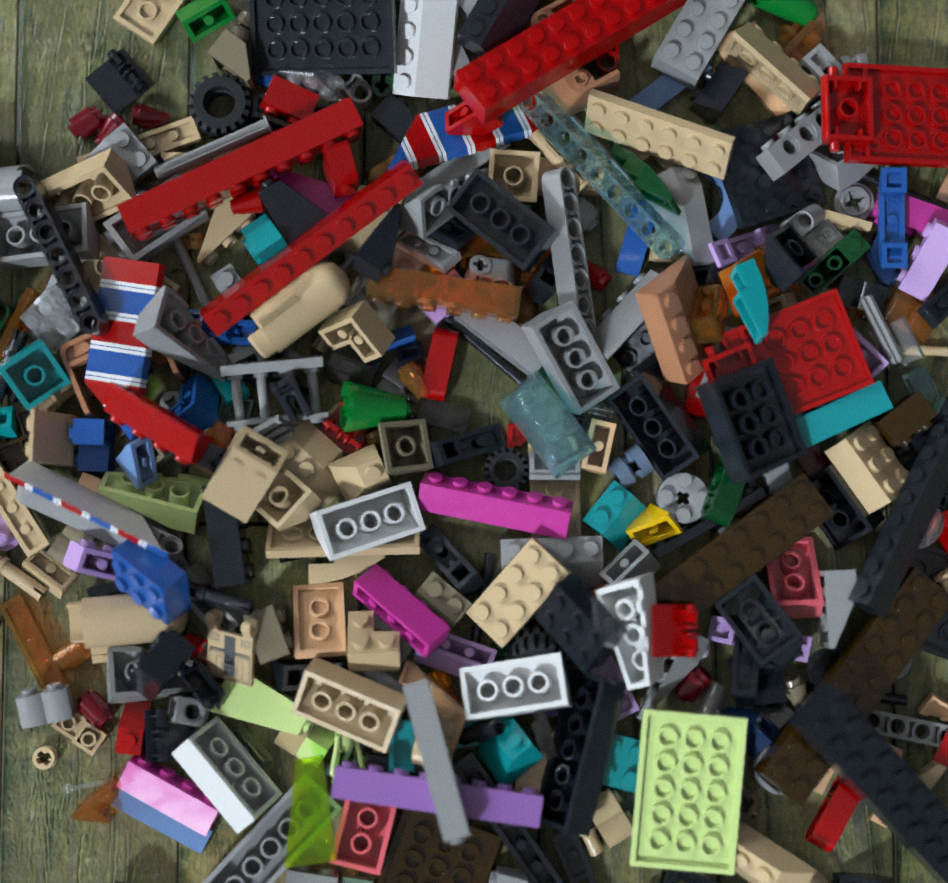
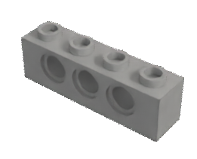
M821 99L810 107L812 113L808 115L805 111L794 120L796 125L793 128L788 125L777 134L779 139L776 142L772 138L760 147L763 152L756 159L773 181L787 173L822 144Z

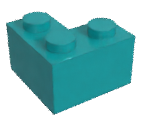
M263 214L240 230L245 236V239L242 240L243 244L259 266L287 246V243L266 214Z

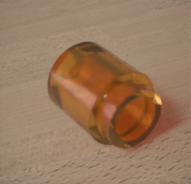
M69 640L56 650L57 653L53 655V659L57 666L65 672L68 669H74L91 657V649H85L84 643H72Z

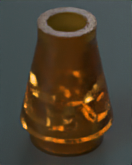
M415 361L404 365L397 371L400 375L398 377L400 381L413 393L417 400L430 394L421 367Z

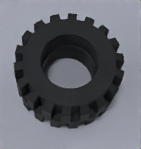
M215 72L212 73L213 77L208 78L207 75L202 77L204 81L202 83L196 82V91L191 89L190 96L192 99L188 100V105L191 108L189 111L196 125L202 133L208 134L214 140L217 137H224L251 125L250 119H254L251 117L253 101L246 85L240 82L238 77L233 75L231 78L225 72H223L222 76ZM228 96L235 100V107L229 115L222 118L209 115V107L216 98Z
M534 624L532 628L530 626L524 627V631H519L510 641L508 660L561 652L567 677H571L572 659L540 624Z

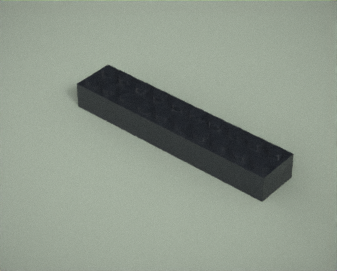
M822 682L788 722L938 883H948V808L839 689Z

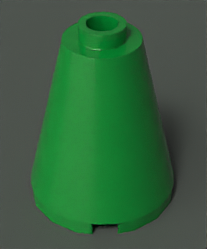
M748 0V4L756 9L803 27L807 24L811 25L819 15L817 11L818 5L814 0Z
M351 381L343 383L340 397L343 398V406H340L341 429L344 430L343 432L377 427L378 423L404 421L406 416L410 415V401H406L405 396Z

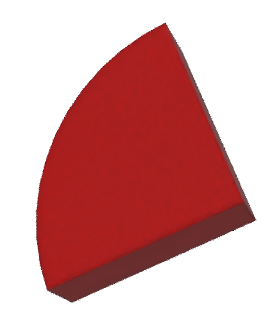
M508 424L507 448H516L525 443L532 432L533 424Z

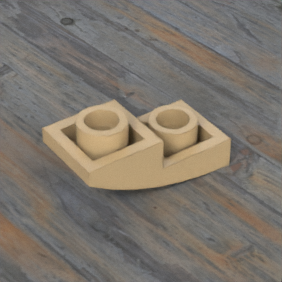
M77 710L76 715L72 719L55 722L51 725V727L72 740L71 743L93 756L107 736L104 730L96 724L93 725Z

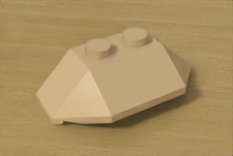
M308 419L299 420L300 422L294 426L290 421H286L294 428V435L277 444L289 451L282 465L329 506L341 491L328 464L343 458V451L316 426L309 423Z
M739 820L734 871L736 876L747 883L811 882L816 869Z

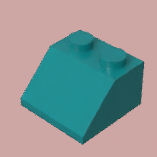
M613 480L581 521L621 552L631 539L625 532L626 528L646 507L633 494Z
M513 716L496 718L503 721L505 725L504 734L491 737L488 741L480 743L477 754L497 782L509 785L544 758Z

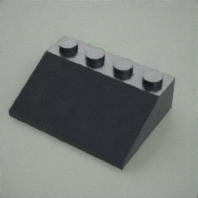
M768 357L695 387L731 484L750 482L808 453L773 357Z

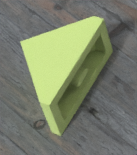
M315 723L295 756L314 769H317L335 741V731Z

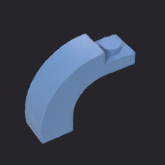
M700 172L716 189L720 198L718 214L709 221L713 242L724 238L729 239L737 229L738 224L722 179Z

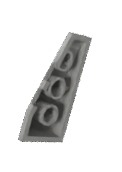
M822 143L809 154L822 182L839 192L858 182L875 166L873 164L844 163V146H840V152L832 153L830 152V145Z
M671 167L657 176L663 181L682 212L678 216L644 199L646 206L651 213L656 212L661 218L662 222L660 224L662 227L672 232L676 238L675 243L684 255L689 256L692 265L715 264L708 246L709 243L713 242L703 188L696 170L687 167Z
M480 169L484 174L488 176L489 169ZM471 173L433 185L401 206L400 212L401 227L424 240L449 221L454 215L446 210L445 207Z
M163 286L138 315L133 336L154 351L217 380L226 381L227 376H221L220 366L231 363L228 355L213 337L209 338L201 328L203 323L199 318L194 319L187 310L189 305L169 287Z
M701 635L696 636L700 652H697V657H663L664 677L649 685L639 705L640 710L636 711L634 715L636 718L642 720L643 708L653 709L701 659H706L711 648L708 646L710 640Z
M107 647L106 681L108 704L147 700L128 683L131 677L129 671L135 663L134 660L144 650L141 647ZM188 660L186 665L191 667L193 660ZM179 672L155 699L193 694L199 687L197 686L190 690L180 678L181 673Z

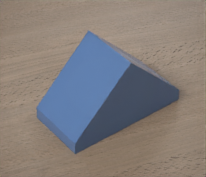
M148 437L145 439L138 438L128 443L115 459L138 490L159 479L152 440Z

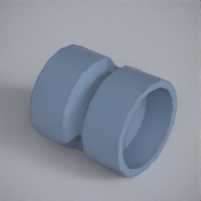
M637 444L624 451L623 457L617 456L608 462L607 465L616 481L625 489L635 484L637 477L643 478L654 470L649 459ZM630 462H633V464L635 465V468H633V470L628 465Z

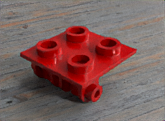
M342 400L331 416L324 420L320 431L349 455L369 446L365 442L366 437L364 435L367 429L343 432L344 430L341 429L340 406H343Z
M652 604V657H697V652H700L698 639H696V636H700V633H696V628H700L699 625H696L698 623V612H700V610H697V604Z

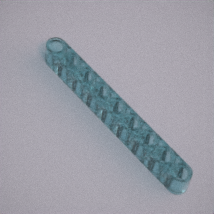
M542 90L533 95L536 99L535 107L532 105V97L519 104L522 112L659 258L669 259L683 251L684 240L545 91ZM549 114L553 117L552 125L548 121ZM566 132L570 135L569 143L565 140ZM582 150H585L587 154L586 161L581 156ZM599 167L604 172L603 179H601L598 175ZM616 185L621 190L620 197H618L615 193ZM633 204L638 208L637 215L632 212ZM650 222L655 226L654 234L649 230ZM667 240L672 244V252L666 248Z

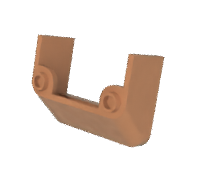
M557 0L536 11L529 19L523 31L573 3V0ZM577 69L536 95L550 118L556 121H563L587 108L588 95L592 88L608 94L619 91L620 72L616 69L595 81L589 71Z
M83 334L66 342L61 348L60 355L84 414L91 419H100L92 401L95 395L84 382L92 335ZM152 350L150 359L155 364L166 365L169 363L174 375L182 383L187 381L180 362Z

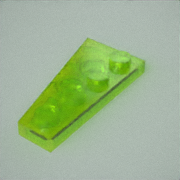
M323 754L297 758L285 868L337 860Z

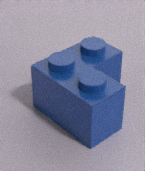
M196 372L180 386L179 401L169 411L200 430L205 431L207 428H212L218 421L219 393L210 381Z
M73 418V424L69 428L70 440H73L72 444L79 446V450L75 452L74 463L78 467V471L85 473L113 472L115 423L106 419Z

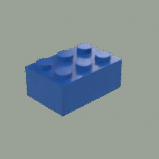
M128 539L111 550L112 566L115 570V584L121 592L129 594L137 605L145 607L156 620L160 619L163 623L169 625L191 609L187 573L171 560Z

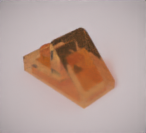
M114 776L77 805L71 817L74 820L111 823L116 815V811L110 806V803L119 795L117 793L119 788L116 787L119 779Z

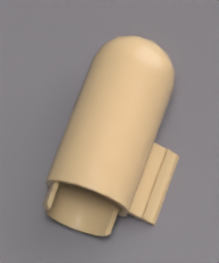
M317 262L249 313L259 329L251 334L248 340L262 358L268 359L277 351L281 353L346 302L351 290L350 280L346 272L339 265L332 262Z
M129 594L82 598V601L69 602L66 605L70 621V641L72 643H84L85 649L90 648L93 664L107 662V647L136 646V644L152 643L162 630L167 633L171 627L181 634L188 620V612H186L169 625H166L160 619L156 620L145 607L137 605Z

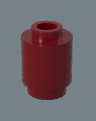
M92 105L90 108L87 106L68 119L71 123L68 129L76 139L81 136L85 140L102 127L101 124L104 123L105 119L95 105Z
M699 665L697 668H693L676 685L677 690L675 692L683 702L689 701L694 703L711 687L710 683L713 681V677L704 667Z
M87 690L77 700L79 703L77 709L93 725L96 724L99 728L104 726L115 714L111 710L112 706L96 690L91 693Z

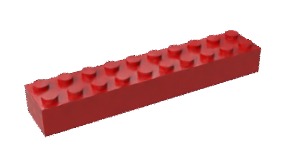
M576 0L455 71L454 89L479 121L485 125L684 6L686 0Z
M348 97L116 206L134 241L139 239L142 242L154 236L153 232L161 228L166 231L177 225L176 221L184 217L190 220L200 215L199 210L206 207H209V209L216 208L223 204V199L229 196L236 198L245 194V189L250 186L260 187L259 183L268 177L276 174L278 177H281L291 172V167L299 163L301 166H305L313 162L314 156L323 154L324 147L348 140L349 144L359 140L358 136L361 135L364 124L351 97Z

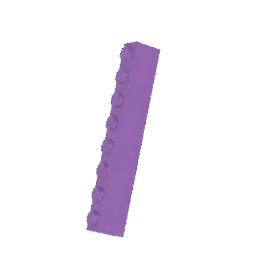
M342 761V765L338 764L335 766L331 798L436 813L425 772H420L419 776L409 775L410 770L394 768V772L383 771L384 766L368 764V769L358 767V763L352 761ZM455 777L466 818L539 828L543 794H538V789L523 787V791L512 790L513 785L497 783L496 788L486 786V781L471 779V784L462 783L460 777Z

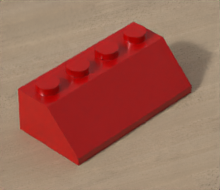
M111 382L108 386L104 411L111 415V421L120 426L127 424L132 427L131 432L142 439L150 438L154 441V447L163 452H167V450L176 454L174 458L184 465L188 466L189 463L198 464L214 437L127 385Z

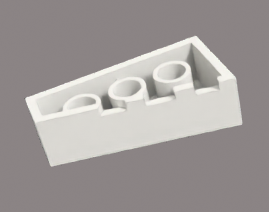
M653 572L611 583L595 590L599 601L627 630L615 648L627 689L632 690L649 686L664 677L663 658L652 657V604H657Z

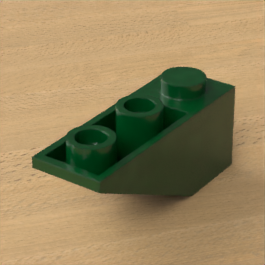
M853 229L821 258L822 261L798 282L812 297H815L870 249L871 246Z

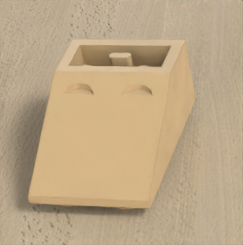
M31 409V414L27 417L26 421L27 431H30L29 441L25 445L26 457H29L28 461L45 466L76 467L74 456L75 452H78L79 446L72 444L73 440H70L69 428L73 424V418L81 417Z
M243 426L233 437L201 498L240 521L247 523L278 474L289 451L247 426Z

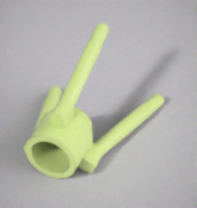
M335 732V744L330 769L332 784L335 766L340 762L341 752H352V747H355L359 767L366 768L361 743Z

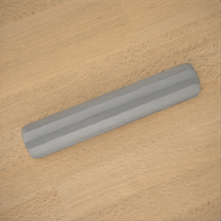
M869 294L862 297L859 303L889 363L894 365L901 362L903 355L873 296Z

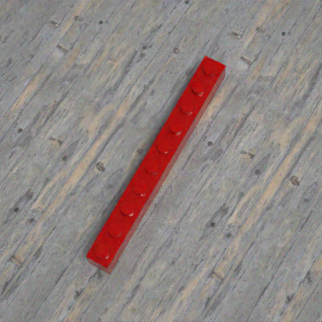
M402 159L199 310L201 317L218 337L420 187L423 182L411 165Z

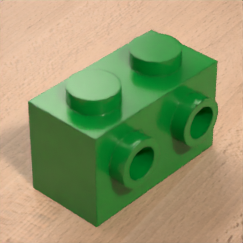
M195 0L175 12L193 43L236 18L226 0Z

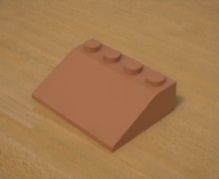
M684 255L638 290L635 295L664 380L687 385L704 371L701 361L708 358L704 349L714 345L716 340L689 256Z

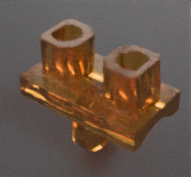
M811 20L798 34L796 31L800 26L797 23H794L791 27L786 24L782 25L779 28L782 36L778 42L781 45H784L787 41L790 42L783 49V53L789 58H795L800 63L803 57L807 55L799 48L800 44L803 42L813 50L823 39L815 30L817 23Z

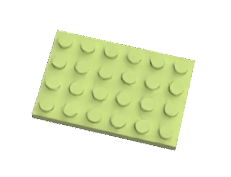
M643 708L629 857L630 866L734 875L747 717Z

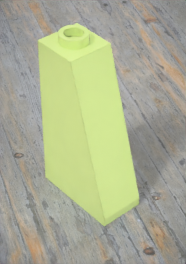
M255 674L254 685L251 687L225 679L221 685L225 693L221 709L218 710L215 706L209 710L217 714L294 735H302L304 732L308 733L314 724L312 721L291 713L295 702L294 698L273 687Z

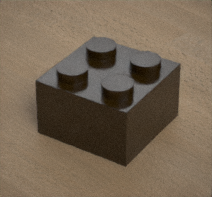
M918 390L904 396L893 405L894 408L882 413L871 423L878 429L888 447L897 449L910 443L914 439L912 434H916L919 431L923 432L933 425L932 419L938 413Z

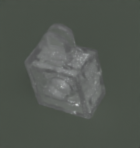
M58 283L47 288L19 317L29 328L26 333L30 334L25 347L39 338L53 355L59 353L66 342L77 338L82 333ZM81 299L80 304L82 307L85 305V302Z

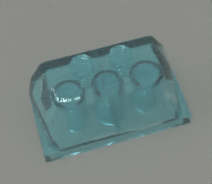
M537 370L524 379L511 394L499 402L500 406L556 479L597 449L577 420Z

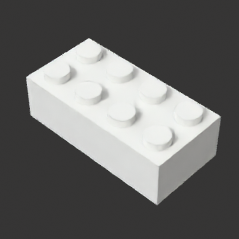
M218 715L172 753L237 834L283 795Z

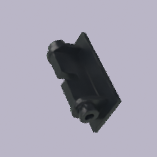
M196 656L191 667L185 665L180 669V678L190 690L197 686L199 687L193 694L203 708L211 710L216 706L219 710L225 697L224 689L211 676L208 667L202 664Z

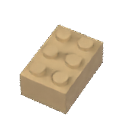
M870 420L848 432L825 451V454L868 514L892 502L899 495L909 475V472L903 468L893 450L888 447L878 429L873 426Z

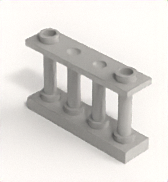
M323 355L222 364L220 366L221 376H228V380H231L235 419H228L226 422L227 427H233L234 431H238L243 426L249 428V425L262 424L275 417L276 415H270L266 377L269 376L268 372L278 371L279 375L284 379L288 377V373L292 372L294 374V369H304V373H307L310 408L314 413L311 417H306L303 412H298L296 414L299 420L309 419V423L324 422V418L329 417V409L321 410L317 378L319 367L324 366ZM253 373V378H256L260 416L245 418L241 379H243V374ZM291 397L290 403L295 409L294 397ZM286 413L279 414L285 421H290Z

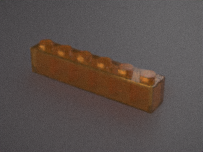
M394 268L388 278L384 277L379 284L368 278L366 298H370L371 303L385 305L386 301L396 302L395 306L401 308H411V305L421 306V310L427 312H436V309L446 310V314L461 316V312L469 313L471 318L486 320V316L496 317L497 322L510 324L512 320H517L522 287Z

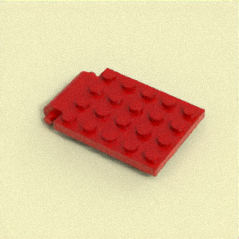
M846 62L841 66L842 75H838L837 66L828 67V74L820 78L822 143L830 145V152H840V146H844V163L948 168V68Z
M837 288L769 314L768 333L758 345H755L745 324L719 334L718 337L724 352L717 354L714 345L704 349L708 358L701 361L708 381L768 357H773L794 415L874 384Z

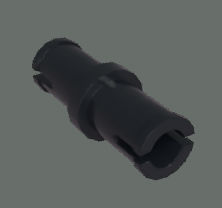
M499 719L487 723H475L473 727L462 730L459 743L465 746L473 742H486L491 737L503 735L505 725Z

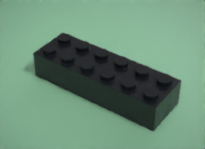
M572 668L571 677H568L572 707L560 708L539 794H543L540 822L564 833L589 836L626 683L592 672L584 674L582 670Z

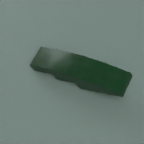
M616 143L610 152L622 165V169L630 181L634 182L633 184L642 198L679 216L682 211L657 174L634 153Z

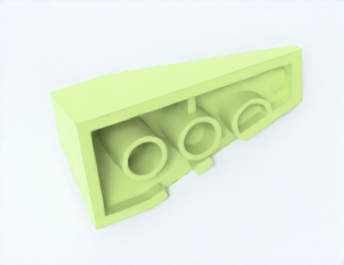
M105 472L97 492L170 529L195 535L204 510L201 486L208 485L210 479L179 473L178 477H163V473H158V480L138 490L125 472Z

